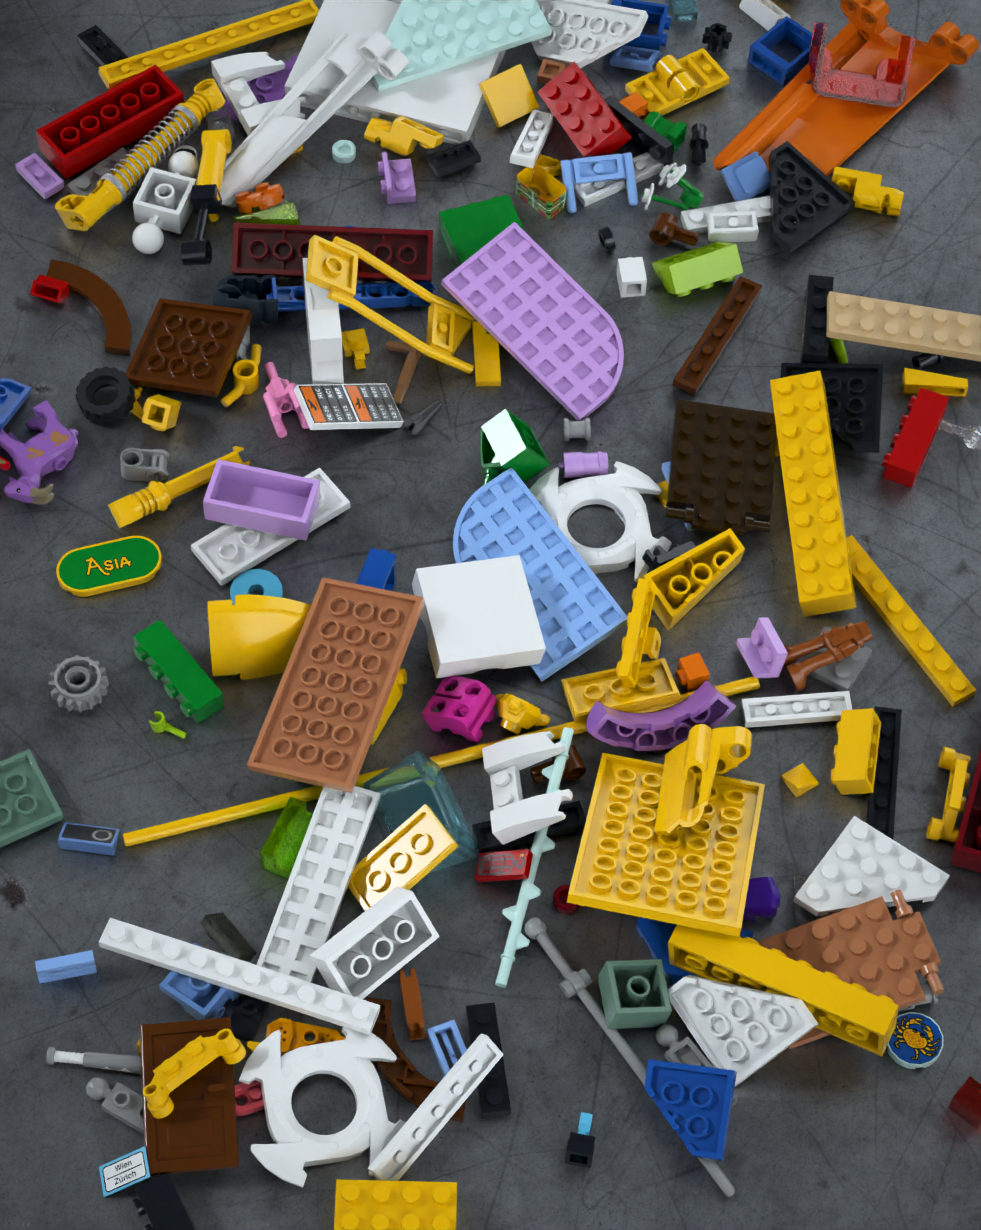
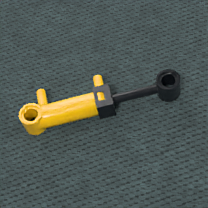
M228 129L204 130L202 132L201 144L203 151L197 184L192 185L190 196L196 215H198L194 239L183 241L181 245V257L185 266L210 265L212 261V246L209 240H204L208 217L211 222H216L221 211L222 198L220 190L226 156L231 152L232 147L231 135Z

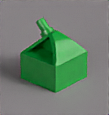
M504 409L481 426L480 455L481 464L484 468L483 474L485 475L482 486L511 467L523 482H527L550 465L530 425L507 409Z

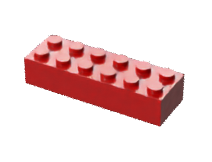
M155 64L36 130L39 150L64 178L68 179L148 134L150 130H154V126H159L158 123L163 121V118L168 116V113L176 105L184 103L183 92Z

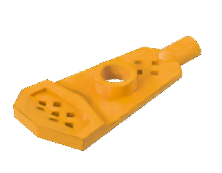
M281 1017L268 1024L266 1038L274 1031L279 1030L281 1032V1054H286L299 1047L331 1042V1040H345L346 1036H341L336 1029L295 1022ZM308 1033H312L316 1036V1038L310 1042L306 1041L304 1037Z

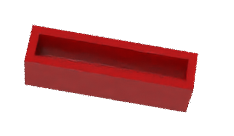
M922 387L917 396L912 395L907 407L910 412L908 415H903L899 428L902 430L900 434L895 433L890 447L893 450L891 453L886 452L882 466L885 467L883 478L910 488L913 487L946 413L950 397Z

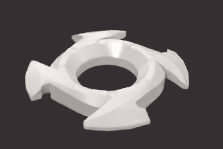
M616 461L613 469L615 474L576 479L559 487V467L553 468L540 477L529 490L594 574L619 571L628 568L629 563L635 561L634 581L638 582V579L643 578L649 570L648 565L642 559L645 551L649 549L653 554L655 547L658 545L666 552L669 551L672 545L671 541L664 536L659 539L652 537L646 504L640 495H660L662 490L649 476L635 467ZM586 505H604L612 508L622 517L625 531L616 543L608 547L589 548L579 544L570 535L567 528L570 516L576 510Z
M343 1027L342 1033L346 1036L345 1040L299 1047L281 1056V1032L277 1030L256 1047L245 1063L239 1082L249 1085L255 1080L261 1083L268 1130L273 1142L277 1144H253L250 1147V1151L267 1170L283 1181L303 1188L307 1177L303 1167L347 1161L360 1156L367 1149H369L370 1166L406 1122L401 1119L395 1124L388 1121L380 1078L371 1062H395L397 1057L384 1041L373 1033L367 1035ZM315 1074H330L340 1078L351 1088L356 1100V1113L352 1122L344 1130L331 1135H319L306 1130L299 1124L292 1111L291 1098L296 1086L305 1078ZM370 1171L368 1172L369 1176H374Z

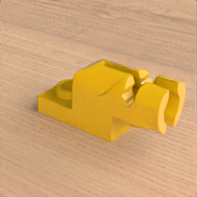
M404 116L395 119L394 122L377 117L372 118L364 133L365 139L373 143L381 141L380 146L382 148L391 150L399 155L411 154L418 141L419 145L424 148H435L442 144L445 136Z
M834 167L832 181L844 192L854 194L853 200L856 202L854 207L872 210L876 213H881L885 209L887 215L899 217L904 196L903 191L880 186L882 175Z

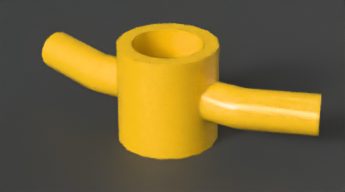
M253 344L250 360L243 359L234 365L233 377L235 387L221 399V403L225 407L231 405L242 394L248 395L258 390V366L261 358V345Z

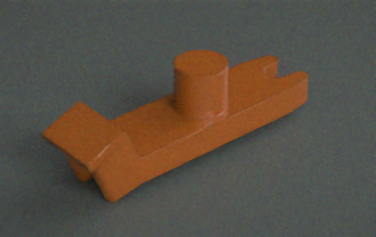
M411 968V975L407 977L404 974V970H400V986L409 1041L427 1039L417 974L415 969Z

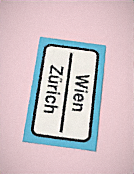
M145 1146L99 1166L104 1197L150 1177Z

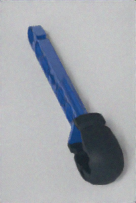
M248 275L230 276L222 279L213 288L211 305L250 310L253 317L249 325H257L262 321L266 324H277L279 311H306L305 300L296 299L298 296L305 297L304 286L276 287L274 275H264L261 279L257 276ZM425 281L415 282L436 295L437 288L433 283ZM397 282L356 284V295L353 297L369 308L406 307L411 304L412 306L431 305ZM373 293H377L382 296L379 298H374L370 295ZM395 293H405L406 296L398 297ZM338 303L339 309H351Z

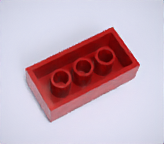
M575 61L537 91L584 158L612 155L632 139V136L592 81Z

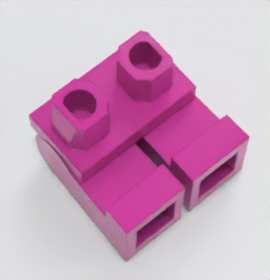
M459 676L444 677L435 691L436 696H432L421 714L434 732L450 729L453 734L462 735L467 741L479 742L483 736L482 724L492 721L496 715L493 706L497 702V698L495 695L490 694V689L484 683L478 680ZM450 686L452 691H446V688ZM435 706H437L439 712H433Z

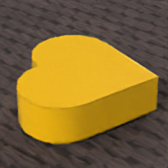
M539 154L536 163L552 176H559L562 172L560 160Z

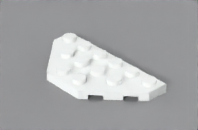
M536 0L552 32L550 36L532 41L531 43L540 61L547 59L564 63L567 66L575 61L582 68L639 37L648 19V14L644 10L588 0Z

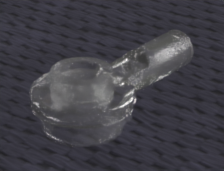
M945 420L941 421L939 429L962 438L966 446L971 450H981L980 426L970 425L966 428Z

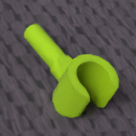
M154 712V716L159 722L149 720V723L155 733L167 731L182 739L186 738L187 733L167 723L162 712Z

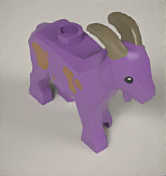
M47 400L33 408L34 414L37 416L26 423V427L29 430L41 433L29 439L25 444L21 443L11 432L6 434L3 429L0 432V447L12 456L20 476L18 480L8 477L10 483L4 487V493L7 497L23 503L45 505L54 498L55 494L51 492L54 485L49 484L45 488L40 489L41 479L54 470L60 471L65 468L67 463L73 459L78 446L76 436L79 434L76 429H66L60 424L57 413Z

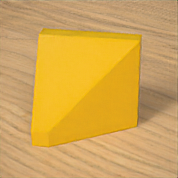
M804 763L780 776L796 798L819 785V782Z

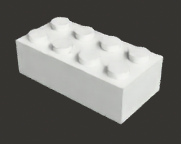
M396 886L314 951L310 957L330 989L363 999L440 936L413 891Z

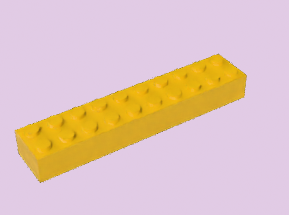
M821 371L770 380L798 596L803 615L808 617L857 608L826 391Z

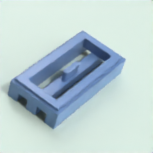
M622 45L617 48L609 61L613 67L652 72V66H656L657 60H660L662 55L659 50Z

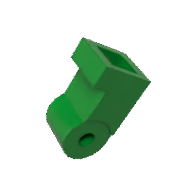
M657 112L648 113L642 120L673 144V154L685 141L687 124L681 121L675 124Z

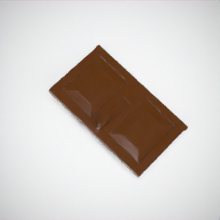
M231 1017L140 1025L144 1146L146 1148L150 1177L152 1175H163L167 1172L168 1174L239 1168L233 1064L225 1063L222 1056H218L170 1092L169 1097L174 1103V1109L164 1118L157 1119L152 1116L147 1107L148 1101L143 1095V1089L151 1083L155 1075L153 1073L154 1069L200 1035L205 1038L214 1036L223 1029H230L232 1031Z

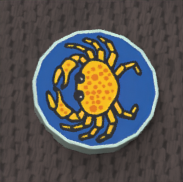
M908 1012L897 1016L896 1028L887 1045L889 1056L897 1064L907 1069L931 1066L938 1060L943 1049V1034L939 1025L932 1018L922 1013Z

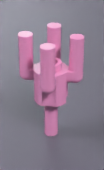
M267 362L264 368L270 383L265 387L266 392L263 394V399L277 436L283 438L287 435L281 415L291 410L296 412L301 427L303 429L309 428L294 393L296 384L290 383L288 379H281L274 363Z

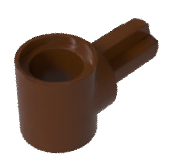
M663 212L658 215L649 233V237L654 243L662 246L673 243L674 240L695 246L698 242L699 234L679 227V222L675 216Z
M570 745L569 759L566 760L561 778L568 782L574 781L586 773V767L574 745ZM555 756L552 757V761L530 769L531 777L535 783L548 780L542 774V770L554 764Z

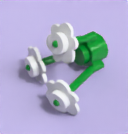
M675 162L671 166L666 165L661 169L659 174L661 180L658 185L662 186L667 181L666 186L668 188L673 184L680 186L684 189L679 198L683 202L680 203L652 195L654 183L651 184L649 189L645 188L641 194V202L645 203V211H647L651 200L686 211L689 208L697 209L705 194L693 187L682 177L687 170L686 165L683 164L681 167H677Z

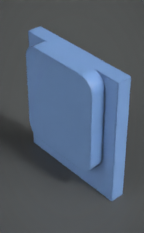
M757 151L720 170L735 202L748 200L770 188L769 170Z

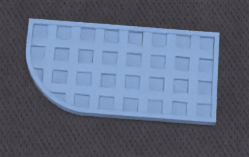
M512 467L479 488L468 499L458 516L454 528L453 551L456 563L520 555L546 647L541 663L529 665L541 682L627 625V615Z

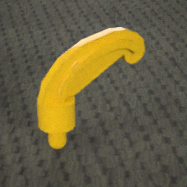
M142 387L134 389L136 400L133 404V409L130 410L139 419H143V409L137 401L141 396Z

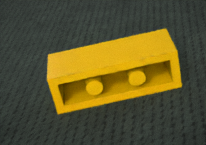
M873 708L842 710L841 721L837 723V734L839 737L838 745L834 746L836 761L835 768L831 770V781L833 785H836L841 795L873 793L881 721Z

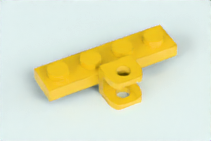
M639 578L637 588L633 589L632 612H629L627 615L628 630L627 635L622 639L621 645L623 654L621 661H618L616 667L617 676L623 685L629 688L636 687L642 654H648L650 659H658L661 646V636L656 627H648L656 593L649 579Z

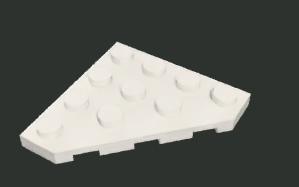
M854 816L794 896L793 902L818 917L826 916L830 912L842 911L883 896L887 907L895 906L891 893L898 889L902 891L906 903L922 900V902L934 901L950 875Z
M692 975L683 977L668 989L671 1004L713 1067L737 1072L735 1087L818 1025L804 1002L797 998Z

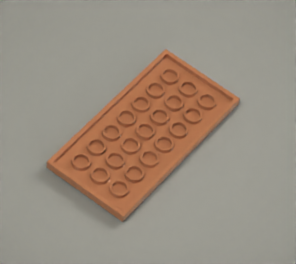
M322 577L248 760V769L352 793L425 604L423 597Z

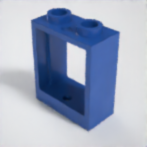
M639 0L612 1V5L646 11L648 14L646 23L659 25L656 36L641 33L639 37L624 44L625 46L659 51L661 46H666L668 33L665 32V29H670L672 16L668 15L669 5Z
M786 16L750 45L748 62L784 87L821 51L822 40ZM784 38L804 51L791 63H788L771 51Z
M371 548L356 584L394 591L396 586V555L384 549Z

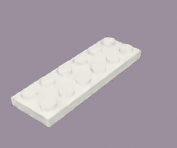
M321 468L305 476V478L320 481V501L310 532L350 508V501ZM225 524L191 544V551L216 581L223 586L236 578L240 573L251 569L298 539Z

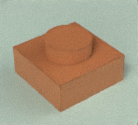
M543 59L537 74V82L547 84L566 68V64Z

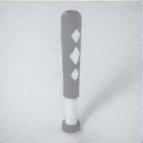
M49 1047L47 1051L46 1062L49 1065H54L55 1062L82 1064L83 1067L141 1074V1056L86 1051L85 1053L57 1051L56 1047Z

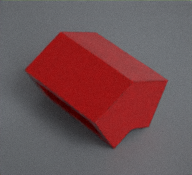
M39 274L36 280H33L30 295L64 304L70 293L68 282Z

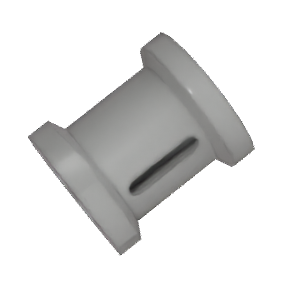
M564 418V441H569L570 438H585L586 441H590V418L577 421H569L568 418Z

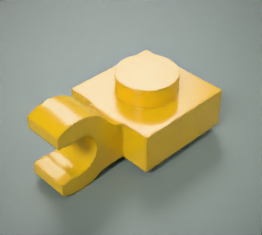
M365 329L341 332L344 356L353 357L356 370L366 368L365 354L370 353Z

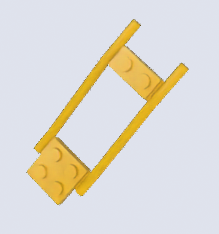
M314 235L309 240L306 281L329 290L328 299L351 308L424 355L471 374L474 367L472 364L451 356L453 352L455 315L471 322L475 320L464 307L432 294L360 246L336 236L330 242ZM358 258L431 304L428 308L426 343L353 298L356 295Z

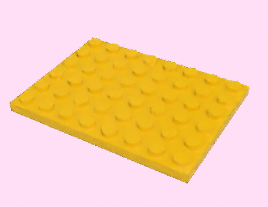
M602 753L568 892L567 903L740 937L765 784L715 775L709 802L704 807L701 819L691 827H683L679 824L670 833L656 834L654 830L664 764ZM702 776L696 778L693 808L698 805Z

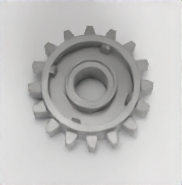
M75 655V657L69 659L64 658L65 661L55 665L56 670L55 672H50L51 681L48 682L52 700H57L59 707L65 706L69 712L75 710L80 713L83 710H92L93 706L97 703H102V695L108 694L106 686H109L105 667L100 668L98 660L92 661L90 656L79 657ZM83 682L81 685H74L75 683Z

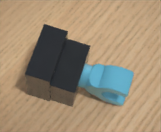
M581 1112L578 1132L570 1133L565 1163L591 1168L595 1136H589L593 1114Z

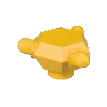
M508 693L495 696L497 698L498 716L502 718L500 727L519 735L522 728L528 730L533 725H549L550 717L542 714L540 708Z

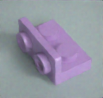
M382 152V161L378 162V174L384 178V180H380L381 195L386 194L387 204L416 202L411 159L388 160L387 152Z
M758 618L755 629L752 630L751 638H738L736 644L754 678L779 677L788 652L769 618Z

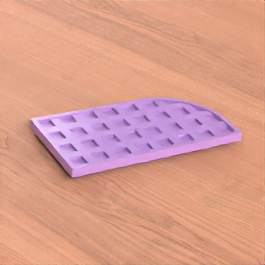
M513 222L442 280L441 285L576 420H584L607 401L614 392L621 376L624 360L622 338L614 320L517 223Z

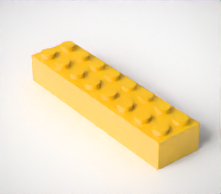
M676 925L668 941L670 965L701 978L801 999L818 1023L815 1028L881 1057L896 1028L899 1005L895 1004L891 998L869 993L865 987L859 984H848L841 981L834 973L820 972L806 961L790 959L778 949L771 948L769 950L762 947L756 940L750 937L741 938Z

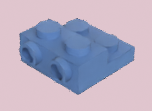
M171 971L159 985L162 992L183 1005L184 1011L197 1020L221 1018L225 1011L224 1004L229 998L235 1000L240 995L239 992Z

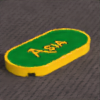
M128 536L70 550L59 560L56 574L58 583L63 590H67L72 595L78 597H87L149 582L160 570L162 556L158 545L153 540L144 536Z

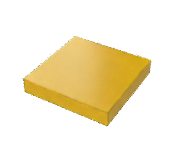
M517 64L478 83L497 128L532 112V110L540 108L521 64Z

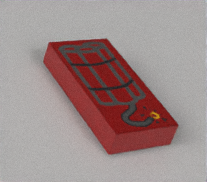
M529 849L479 853L474 878L478 882L528 879L533 853Z

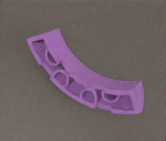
M706 680L700 688L683 701L655 712H622L596 701L588 715L586 727L592 736L615 747L633 748L636 751L663 750L676 747L686 741L689 731L695 725L705 724L713 729L737 706Z

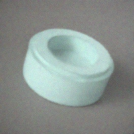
M349 140L335 142L332 146L333 159L342 164L352 162L356 157V146Z

